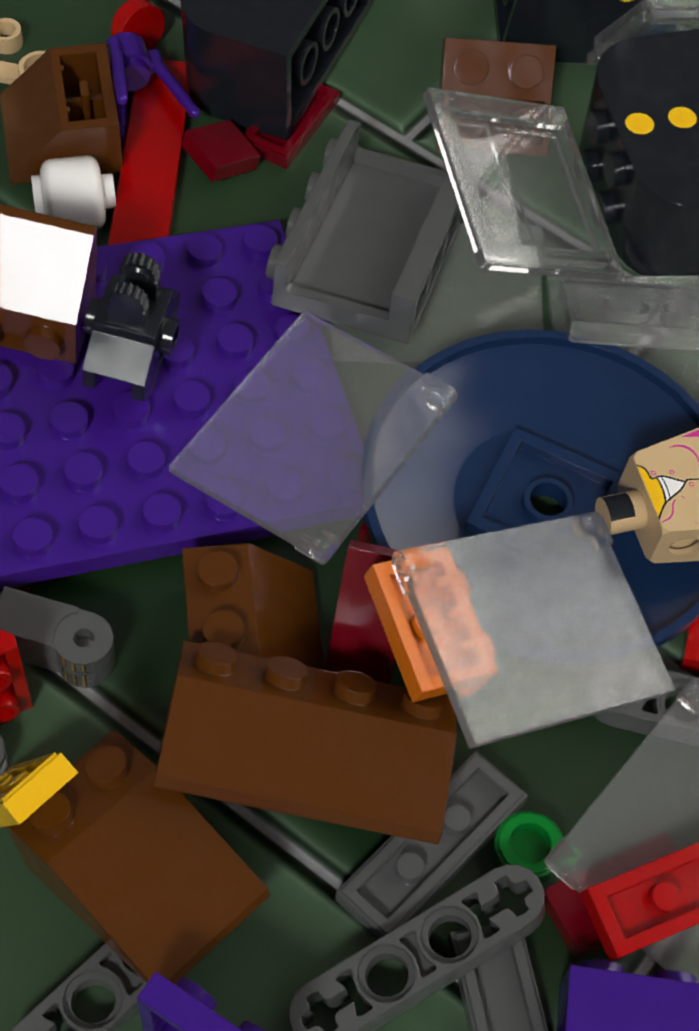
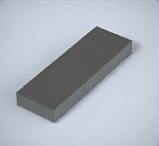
M476 750L451 775L443 831L439 845L392 835L336 891L335 901L377 940L418 916L496 835L500 824L510 815L517 813L525 805L528 794Z

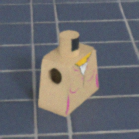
M699 428L636 451L629 457L619 480V493L598 497L595 503L596 519L601 532L605 536L634 530L645 558L654 564L699 561Z

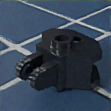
M136 251L133 254L129 252L128 256L125 255L119 270V276L112 274L103 297L94 296L91 299L84 323V333L90 334L91 337L82 369V385L96 388L105 377L132 384L131 398L143 402L153 391L165 356H171L174 352L181 325V320L177 318L180 305V291L160 286V264H157L156 259H152L150 255L147 256L143 252L137 253Z

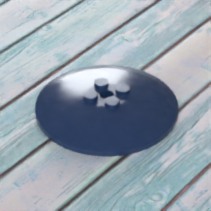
M525 329L485 334L459 342L436 353L407 374L391 391L372 424L365 446L361 471V501L365 523L372 544L416 553V555L446 549L454 571L458 572L465 582L468 596L467 604L478 631L487 638L492 654L499 657L545 667L584 668L617 663L648 653L671 641L699 618V561L654 564L645 558L634 530L605 536L601 532L596 519L595 503L598 497L619 493V480L629 457L636 451L699 428V404L677 382L660 369L620 347L598 339L554 330ZM536 496L551 497L559 503L562 512L554 516L543 515L533 508L530 499Z

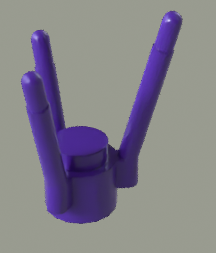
M122 32L106 40L120 127L121 148L124 149L128 130L127 92L137 91L145 87L153 72H156L192 118L200 116L199 108L164 64L159 50H147L143 38L132 32Z

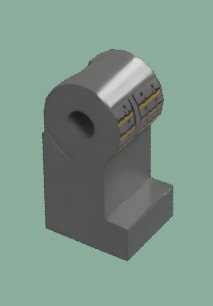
M4 586L0 595V629L14 634L22 663L59 672L67 683L75 687L89 688L97 686L109 678L115 665L114 636L110 624L103 617L93 612L79 609L76 606Z

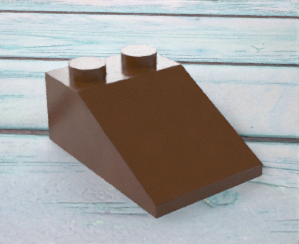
M113 730L72 764L78 774L20 825L8 826L6 828L28 869L136 974L148 983L153 974L158 972L175 984L180 977H183L270 897V893L263 882L181 792L153 787L157 766L117 731Z

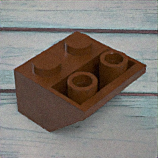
M445 37L442 42L438 91L436 150L456 152L457 148L461 147L480 152V154L546 158L556 45Z
M106 43L49 48L0 94L11 185L31 183V175H40L42 163L45 160L89 155L98 161L101 174L120 173L121 167H123L120 127Z

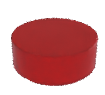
M128 0L117 10L113 17L111 35L114 36L122 32L136 33L143 38L147 50H151L163 35L165 29L164 14L149 0Z

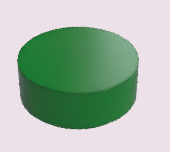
M534 811L517 812L507 817L500 824L492 846L493 860L497 868L503 865H520L531 870L540 879L542 884L556 873L565 850L564 838L559 827L547 816Z

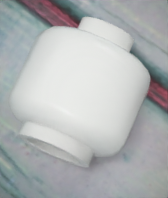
M84 155L48 159L42 163L40 175H31L36 213L96 226L98 230L101 229L106 221L105 209L116 206L113 174H101L99 163L92 156Z

